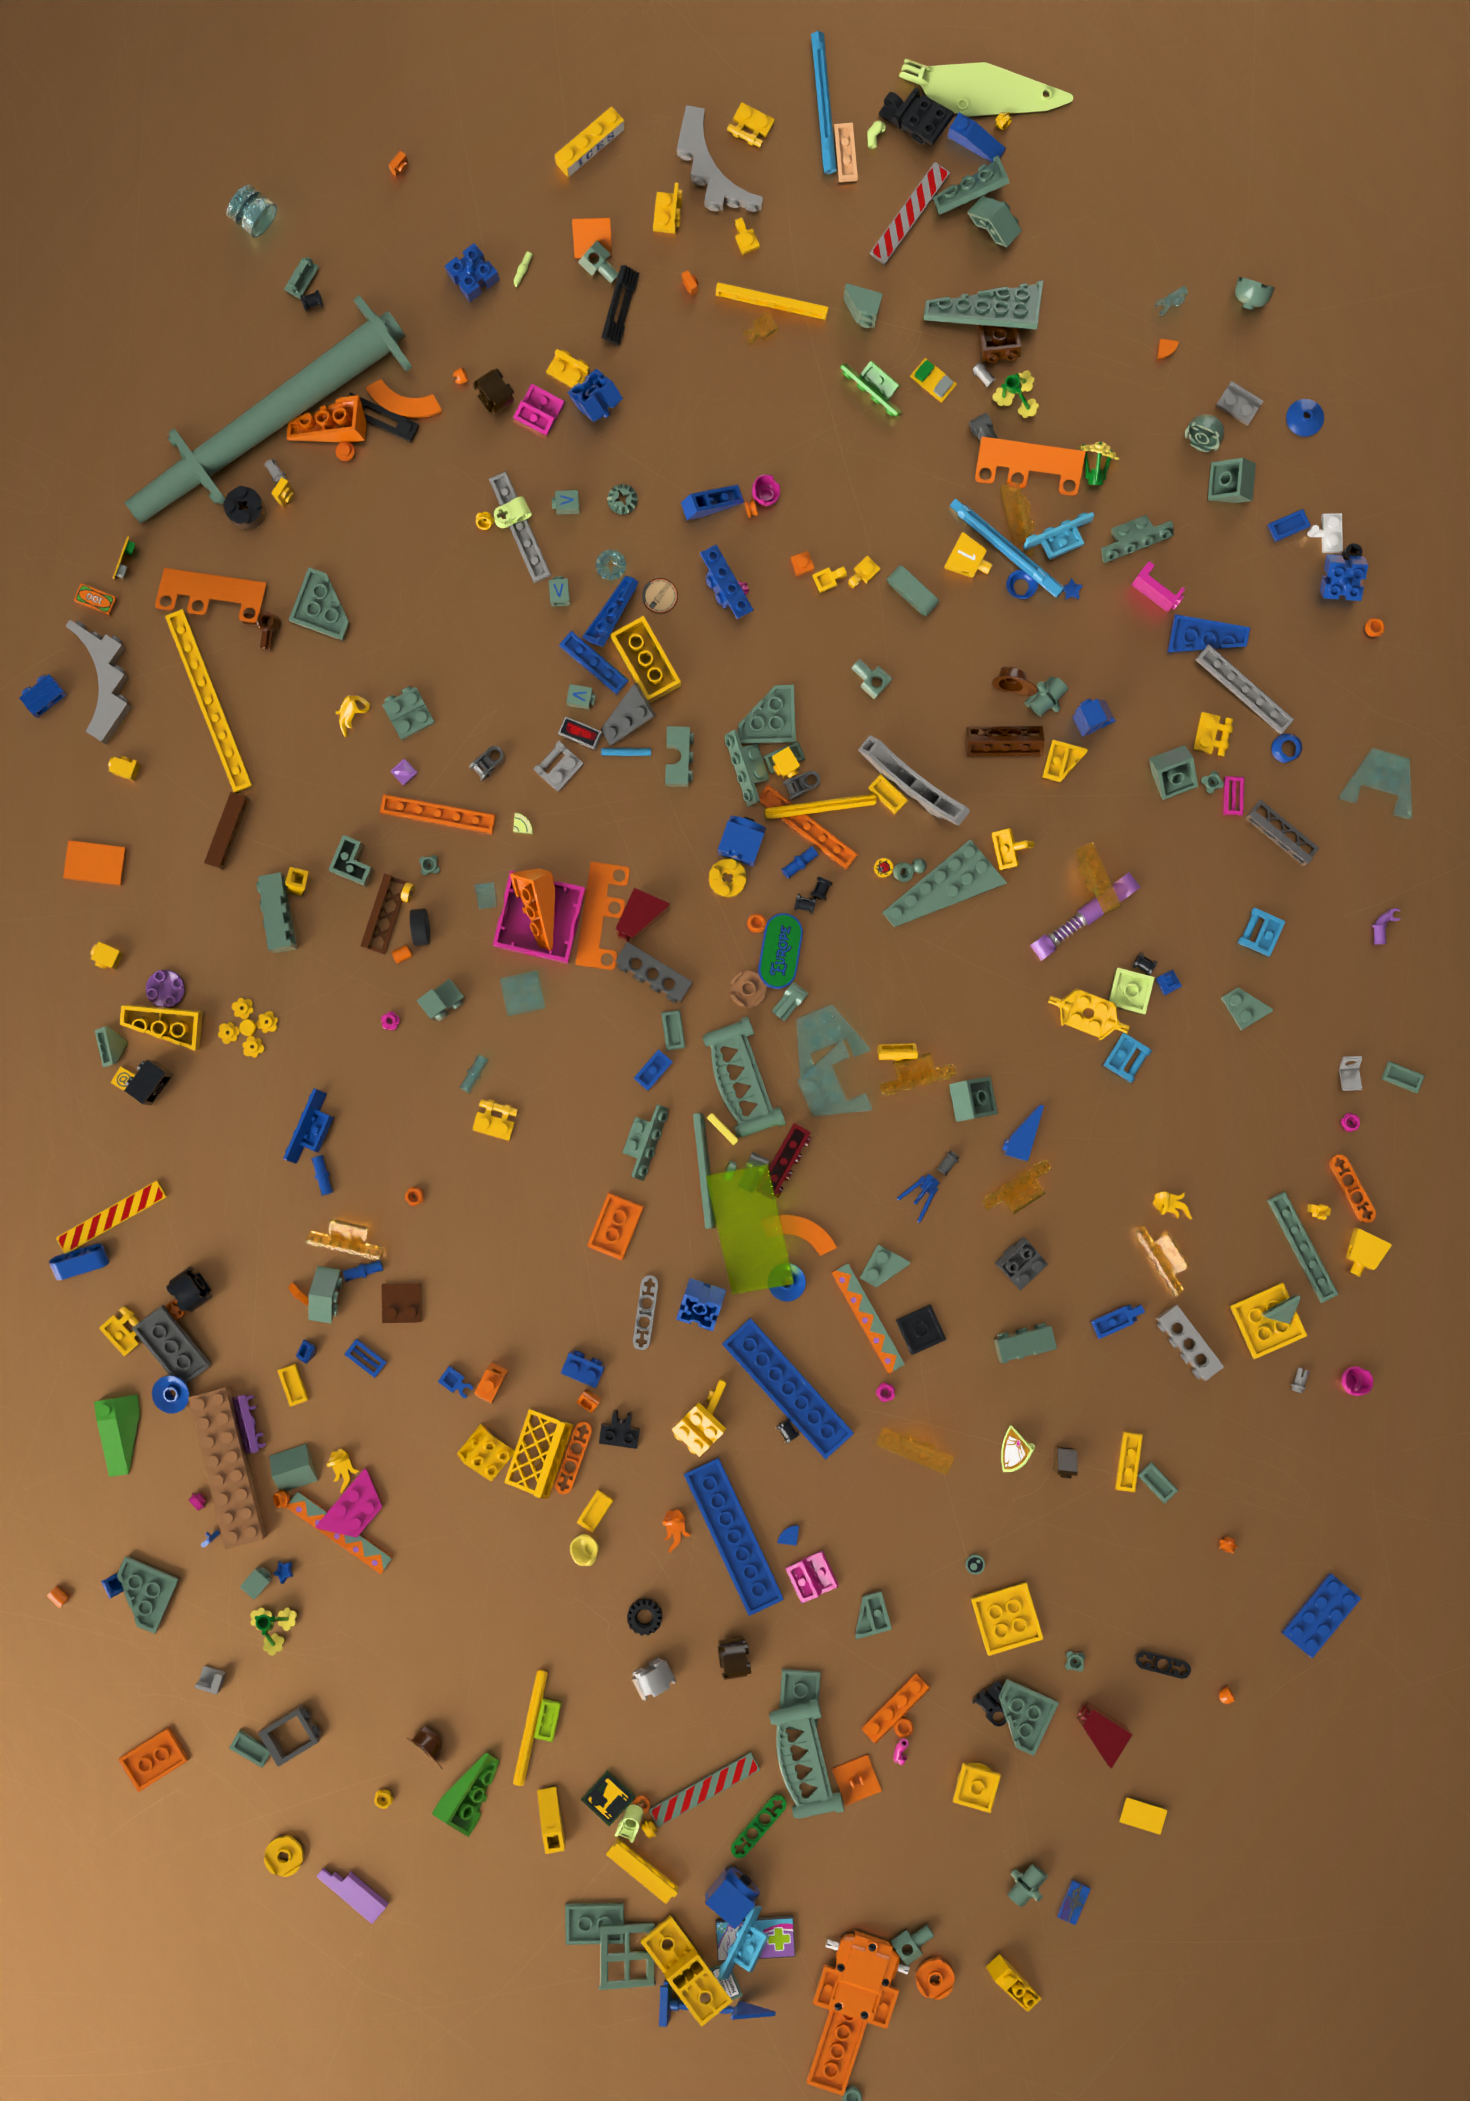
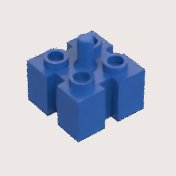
M475 243L462 252L463 258L459 260L455 257L445 265L447 275L455 285L459 284L460 291L469 302H472L482 294V287L486 286L489 289L500 280L496 269L489 261H485L484 254Z
M596 368L585 377L586 380L582 384H576L567 392L578 410L586 414L593 422L603 416L608 417L610 415L608 407L614 408L623 399L613 381L605 377Z
M1327 554L1324 565L1327 576L1322 575L1320 586L1322 597L1326 599H1339V595H1344L1346 600L1361 601L1364 590L1361 579L1366 580L1369 566L1366 558L1363 556H1349V560H1344L1342 555Z
M689 1278L676 1320L689 1324L693 1321L699 1323L698 1327L713 1331L726 1289L713 1285L710 1286L709 1284H704V1282Z

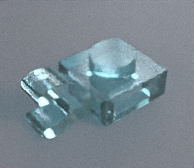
M1183 286L1170 293L1166 298L1156 301L1155 307L1159 305L1164 306V309L1159 313L1160 316L1165 315L1169 307L1173 305L1179 306L1185 301L1188 294L1186 287Z

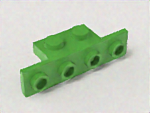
M870 361L861 374H858L847 363L840 366L843 370V375L850 380L854 379L857 382V387L862 391L869 392L872 395L871 399L877 404L881 403L885 406V411L892 417L894 415L896 417L902 415L903 412L889 401L900 387V384L874 361Z

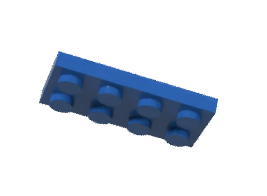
M1329 1572L1281 1633L1313 1658L1361 1598Z

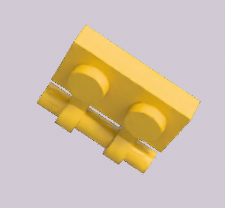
M741 102L733 117V122L738 125L729 124L727 131L736 138L740 137L748 141L749 145L761 148L763 140L758 137L760 135L767 138L775 123V119ZM744 127L751 130L753 133L749 134L743 130Z
M1201 712L1192 750L1212 754L1213 747L1219 748L1217 755L1224 757L1226 750L1229 749L1230 743H1228L1230 733L1233 731V719L1226 718L1223 725L1219 724L1221 716ZM1217 731L1222 732L1221 741L1215 740Z
M481 1099L479 1106L486 1108L485 1114L477 1112L472 1130L510 1141L515 1122L508 1121L509 1115L516 1117L518 1109L512 1108L508 1104L501 1105L495 1103L491 1099L488 1101ZM492 1110L503 1113L502 1118L491 1116Z
M123 1306L119 1310L123 1315L120 1320L116 1315H113L99 1329L125 1357L140 1342L135 1338L137 1337L134 1331L130 1332L124 1325L126 1322H129L134 1326L139 1321L134 1317L135 1314L132 1310L129 1311Z

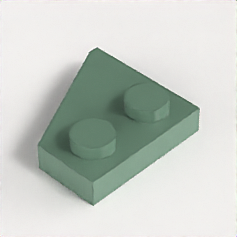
M1236 988L1221 997L1240 1030L1245 1029L1273 1011L1271 1007L1240 988Z
M881 1591L862 1596L855 1633L856 1640L892 1630Z

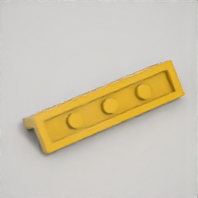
M619 1837L606 1852L610 1859L665 1904H667L672 1896L675 1898L678 1894V1886Z

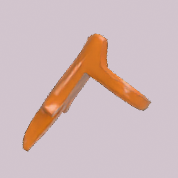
M678 1509L674 1511L668 1510L662 1521L663 1525H666L668 1533L664 1540H669L672 1533L674 1536V1542L668 1551L669 1554L680 1543V1532L686 1537L691 1536L685 1530L684 1522L686 1517Z

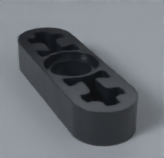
M1139 1650L1134 1657L1135 1663L1141 1669L1180 1679L1187 1678L1191 1673L1190 1665L1182 1659L1147 1650ZM1146 1655V1657L1149 1660H1153V1656H1155L1153 1661V1667H1151V1662L1145 1661L1144 1664H1142L1139 1658ZM1166 1659L1168 1662L1167 1668L1159 1669L1157 1666L1158 1661ZM1172 1661H1174L1173 1665L1177 1667H1181V1665L1183 1664V1666L1186 1668V1671H1182L1181 1674H1179V1671L1177 1669L1172 1668Z

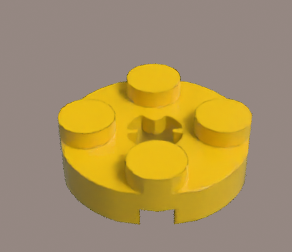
M734 859L720 860L712 866L709 872L710 887L716 894L722 897H734L740 894L745 887L746 871ZM725 873L733 876L731 883L723 882L722 878H724L723 875Z
M279 1836L268 1844L265 1851L264 1864L270 1873L288 1877L296 1873L304 1860V1851L301 1844L292 1836ZM279 1853H287L289 1855L287 1858L289 1859L287 1861L285 1859L280 1860L279 1856L281 1854Z

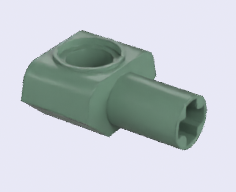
M598 241L578 261L591 275L598 271L610 283L619 275V272L606 261L611 254ZM594 252L599 255V262L596 264L590 261V255Z
M861 659L851 668L864 680L860 687L873 699L877 698L893 680L880 666L873 671ZM879 679L882 685L875 687L872 684V680Z
M925 1925L912 1936L906 1929L891 1940V1943L908 1966L923 1955L920 1947L932 1939L934 1934L929 1926ZM906 1944L912 1946L909 1951H903L902 1947Z

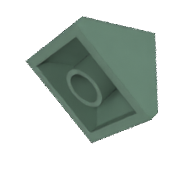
M307 1444L269 1456L271 1475L279 1490L288 1491L318 1481Z

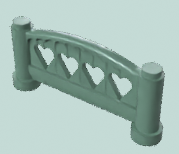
M748 1016L741 1018V1021L708 1032L702 1036L705 1046L711 1047L713 1072L721 1097L738 1123L737 1126H734L737 1137H745L776 1125L779 1127L786 1125L780 1106L774 1109L771 1106L747 1036L754 1034ZM723 1046L738 1049L729 1062L723 1060L724 1055L720 1052ZM730 1064L745 1067L736 1080H731L729 1077L730 1073L727 1071V1066ZM736 1082L751 1085L742 1098L736 1097L737 1091L733 1089V1085ZM743 1100L757 1103V1106L747 1117L743 1116V1109L739 1106Z
M818 1698L811 1699L809 1703L773 1710L769 1713L771 1725L775 1724L777 1726L776 1748L778 1763L785 1785L795 1802V1806H792L793 1817L801 1819L836 1811V1813L844 1812L841 1792L832 1793L815 1719L822 1718ZM789 1726L804 1731L793 1742L788 1740L789 1734L786 1732V1728ZM796 1745L808 1751L799 1760H794L792 1758L793 1752L790 1748ZM801 1764L812 1768V1770L803 1779H799L795 1766ZM806 1783L817 1788L809 1797L804 1798L801 1795L803 1790L800 1789L799 1785Z

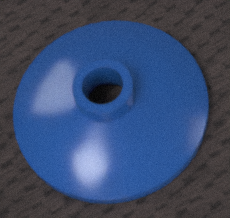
M1300 399L1289 407L1286 414V422L1289 429L1296 435L1302 437L1312 436L1321 429L1324 423V412L1315 401ZM1304 413H1308L1310 418H1305Z
M782 1263L774 1267L770 1272L768 1287L775 1298L786 1302L793 1301L803 1294L806 1287V1278L798 1266L792 1263ZM786 1278L791 1279L790 1285L785 1283Z
M164 1376L157 1380L153 1386L152 1399L157 1408L165 1413H178L189 1402L188 1397H190L188 1386L177 1376ZM171 1390L175 1391V1396L171 1394Z

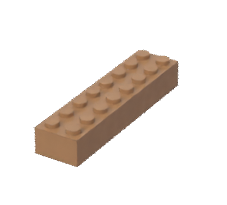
M230 1386L188 1397L225 1549L259 1541L267 1537Z

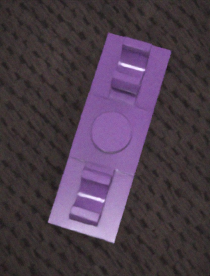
M253 1395L232 1397L246 1454L258 1452V1448L266 1446V1443L259 1444L257 1442L258 1437L263 1436V1433H254L256 1424L249 1410H254L257 1407L256 1405H248V1400L253 1399Z

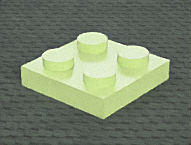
M1116 968L1108 1001L1115 1003L1116 1008L1145 1015L1155 977Z

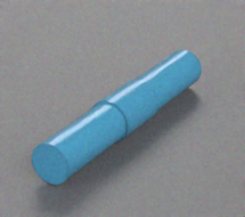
M601 748V755L651 756V748Z

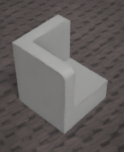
M204 1666L195 1688L217 1695L221 1691L226 1672Z

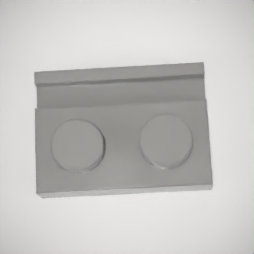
M1231 381L1216 407L1248 426L1263 400Z

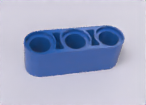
M94 1244L55 1256L50 1259L49 1264L56 1280H63L103 1268L109 1264V1259L103 1245Z

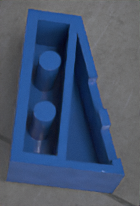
M1090 698L1083 701L1072 717L1082 737L1116 722L1107 702L1101 699L1092 701Z

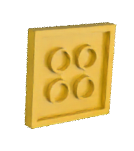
M1279 1283L1230 1305V1309L1253 1359H1257L1307 1336L1296 1311L1290 1324L1263 1317L1261 1314L1290 1297L1284 1283Z
M1026 1582L970 1598L988 1656L1043 1640Z

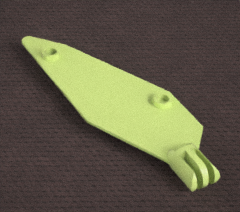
M905 58V65L902 66V72L899 74L900 78L919 84L928 98L952 110L954 113L958 114L960 112L967 117L999 115L1001 112L1014 114L1049 111L1073 101V95L986 62L926 66ZM1043 93H1048L1049 97H1044Z

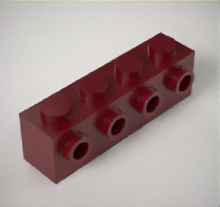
M793 1123L756 1191L772 1200L775 1197L779 1198L784 1189L781 1187L783 1181L789 1180L793 1173L790 1170L794 1163L798 1164L802 1157L800 1153L802 1147L807 1148L812 1139L809 1136L811 1132Z

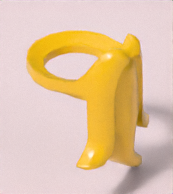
M348 695L345 697L340 709L336 710V714H340L339 724L345 737H347L346 726L352 728L351 721L355 713H366L370 709L369 702L362 697ZM355 701L362 703L365 709H358Z
M1166 1191L1155 1194L1153 1205L1159 1210L1160 1214L1164 1215L1166 1212H1171L1178 1219L1179 1212L1175 1209L1178 1208L1184 1210L1187 1217L1192 1219L1186 1204L1177 1201L1184 1198V1192L1181 1195L1170 1194Z
M339 1449L337 1452L333 1451L329 1462L326 1463L328 1467L332 1466L336 1474L333 1482L339 1480L341 1473L344 1482L340 1492L343 1493L350 1480L349 1470L354 1474L358 1473L359 1470H355L352 1467L349 1455L343 1449Z

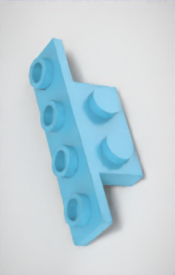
M1082 513L1075 520H1066L1056 528L1049 527L1045 529L1040 535L1033 534L1026 538L1023 550L1025 551L1041 544L1049 560L1083 546L1084 541L1077 528L1092 522L1095 516L1094 513Z
M754 1906L745 1917L746 1920L743 1926H740L736 1933L737 1938L728 1949L727 1954L729 1955L726 1961L719 1968L720 1974L718 1979H728L735 1964H738L748 1972H753L769 1939L768 1934L754 1926L762 1910L761 1906Z

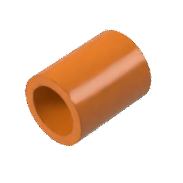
M407 944L391 952L397 964L413 956Z
M57 1586L47 1595L59 1608L69 1600V1597Z

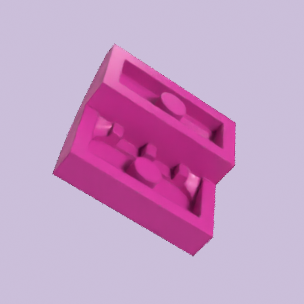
M531 383L513 418L547 436L566 401Z
M823 1550L785 1568L801 1603L817 1598L820 1594L839 1586Z

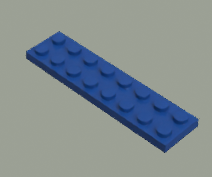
M751 1318L722 1343L825 1460L854 1434Z
M719 1457L684 1473L683 1475L748 1616L784 1600Z

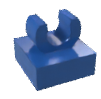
M1174 970L1155 978L1163 995L1182 987Z

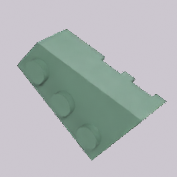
M1040 1323L1034 1325L1035 1329L1027 1330V1327L1017 1329L1014 1334L1009 1335L1008 1332L997 1334L998 1338L993 1340L999 1362L1004 1364L1008 1363L1009 1360L1022 1359L1025 1356L1037 1355L1057 1349L1052 1326Z

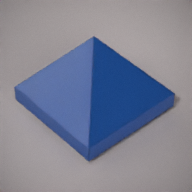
M304 1339L296 1357L307 1364L316 1355L315 1346Z
M118 1573L101 1581L109 1599L124 1591L117 1577Z

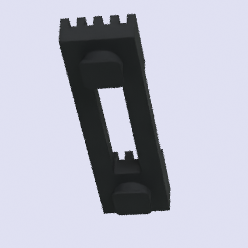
M627 265L620 267L601 337L614 345H620L627 311L640 274L627 267ZM622 288H625L626 291L624 294L620 313L618 316L617 323H615L614 317L616 314L620 295L622 292Z
M350 392L348 396H355V394ZM360 397L363 411L367 407L397 421L398 424L395 428L364 413L366 422L386 430L403 440L412 442L419 424Z

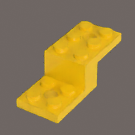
M671 1915L640 1939L644 1948L664 1973L666 1980L701 2027L733 2002ZM666 1939L672 1941V1946L669 1949L662 1947V1943ZM709 1993V2001L701 2002V1994Z

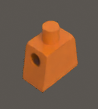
M491 1362L475 1390V1396L492 1404L508 1370Z

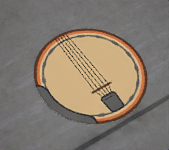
M665 578L653 579L643 589V603L647 609L654 613L662 614L669 612L677 603V588L671 581Z

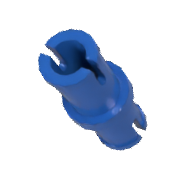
M810 846L800 856L796 855L794 860L782 868L781 871L789 879L800 869L806 868V864L819 855Z
M324 1156L312 1158L316 1173L314 1177L315 1180H318L321 1196L333 1193L329 1180L330 1173L327 1172Z
M380 1259L366 1264L360 1263L359 1266L342 1270L345 1281L348 1282L360 1277L366 1278L369 1274L383 1271Z

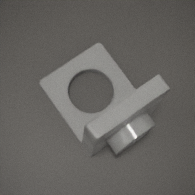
M1346 1056L1342 1058L1339 1074L1343 1091L1362 1090L1359 1072L1362 1056ZM1349 1061H1356L1354 1064H1346Z

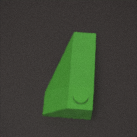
M138 1394L95 1401L96 1421L109 1477L129 1474L134 1441L137 1435L136 1430L140 1418Z
M485 1753L442 1796L432 1815L469 1837L480 1819L481 1813L479 1810L482 1802H486L487 1795L485 1793L488 1785L493 1781L499 1760Z

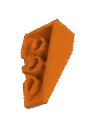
M358 395L341 397L335 400L336 403L329 406L323 405L320 407V410L312 414L306 413L293 419L288 423L287 440L349 443L365 441L367 423L360 397Z
M539 868L511 873L514 892L517 897L522 899L525 906L522 910L531 920L529 926L538 947L552 950L555 886L551 871Z

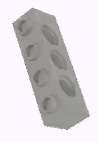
M1173 1304L1156 1317L1159 1329L1163 1333L1167 1332L1170 1336L1169 1342L1174 1348L1178 1347L1182 1352L1180 1354L1181 1358L1186 1364L1190 1363L1193 1366L1192 1372L1198 1379L1202 1378L1206 1381L1224 1367L1178 1305ZM1175 1323L1181 1325V1330L1178 1333H1174L1172 1330V1326ZM1187 1338H1191L1193 1344L1190 1348L1186 1349L1184 1341ZM1198 1354L1204 1355V1361L1201 1364L1196 1362Z

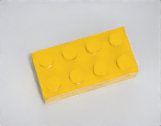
M644 616L610 634L616 649L633 679L639 684L649 704L681 687L679 677Z

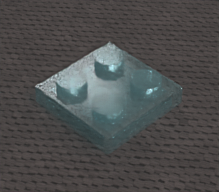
M538 971L500 978L508 1016L546 1008Z

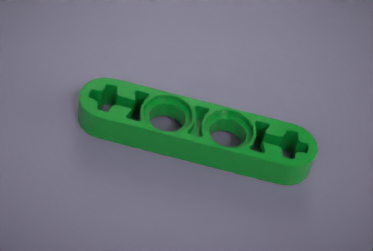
M772 1795L731 1844V1852L734 1857H745L784 1812L786 1799L783 1795ZM774 1800H782V1807L777 1806L774 1809V1813L776 1814L773 1815L771 1810L767 1809V1807L772 1809L774 1807ZM767 1813L771 1819L768 1823H762L759 1819L760 1815ZM754 1828L758 1831V1835L755 1838H749L747 1831ZM742 1837H744L745 1840L747 1841V1842L743 1845V1850H744V1851H743V1852H742V1851L736 1852V1846H735V1845L740 1846V1845L744 1842V1839H742Z

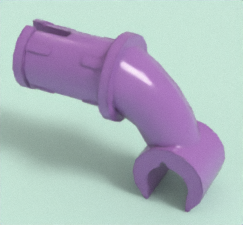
M1398 908L1388 909L1372 925L1374 927V944H1387L1386 927L1388 925L1386 924L1389 921L1400 920L1401 918H1394L1392 915L1395 911L1401 910Z

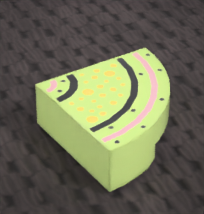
M515 813L513 832L533 834L529 820L522 814Z

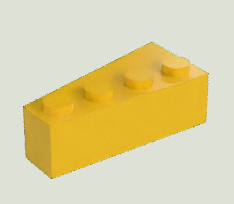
M125 1004L121 1005L120 1025L197 1051L200 1049L203 1011Z

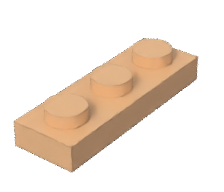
M853 123L834 124L839 182L857 181Z

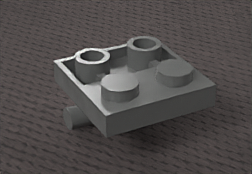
M1023 1237L1015 1245L1007 1248L1003 1252L1004 1255L995 1262L996 1266L1006 1274L1020 1291L1048 1265L1029 1241Z

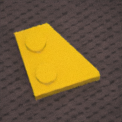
M1052 740L1042 778L1061 782L1087 753L1088 749Z

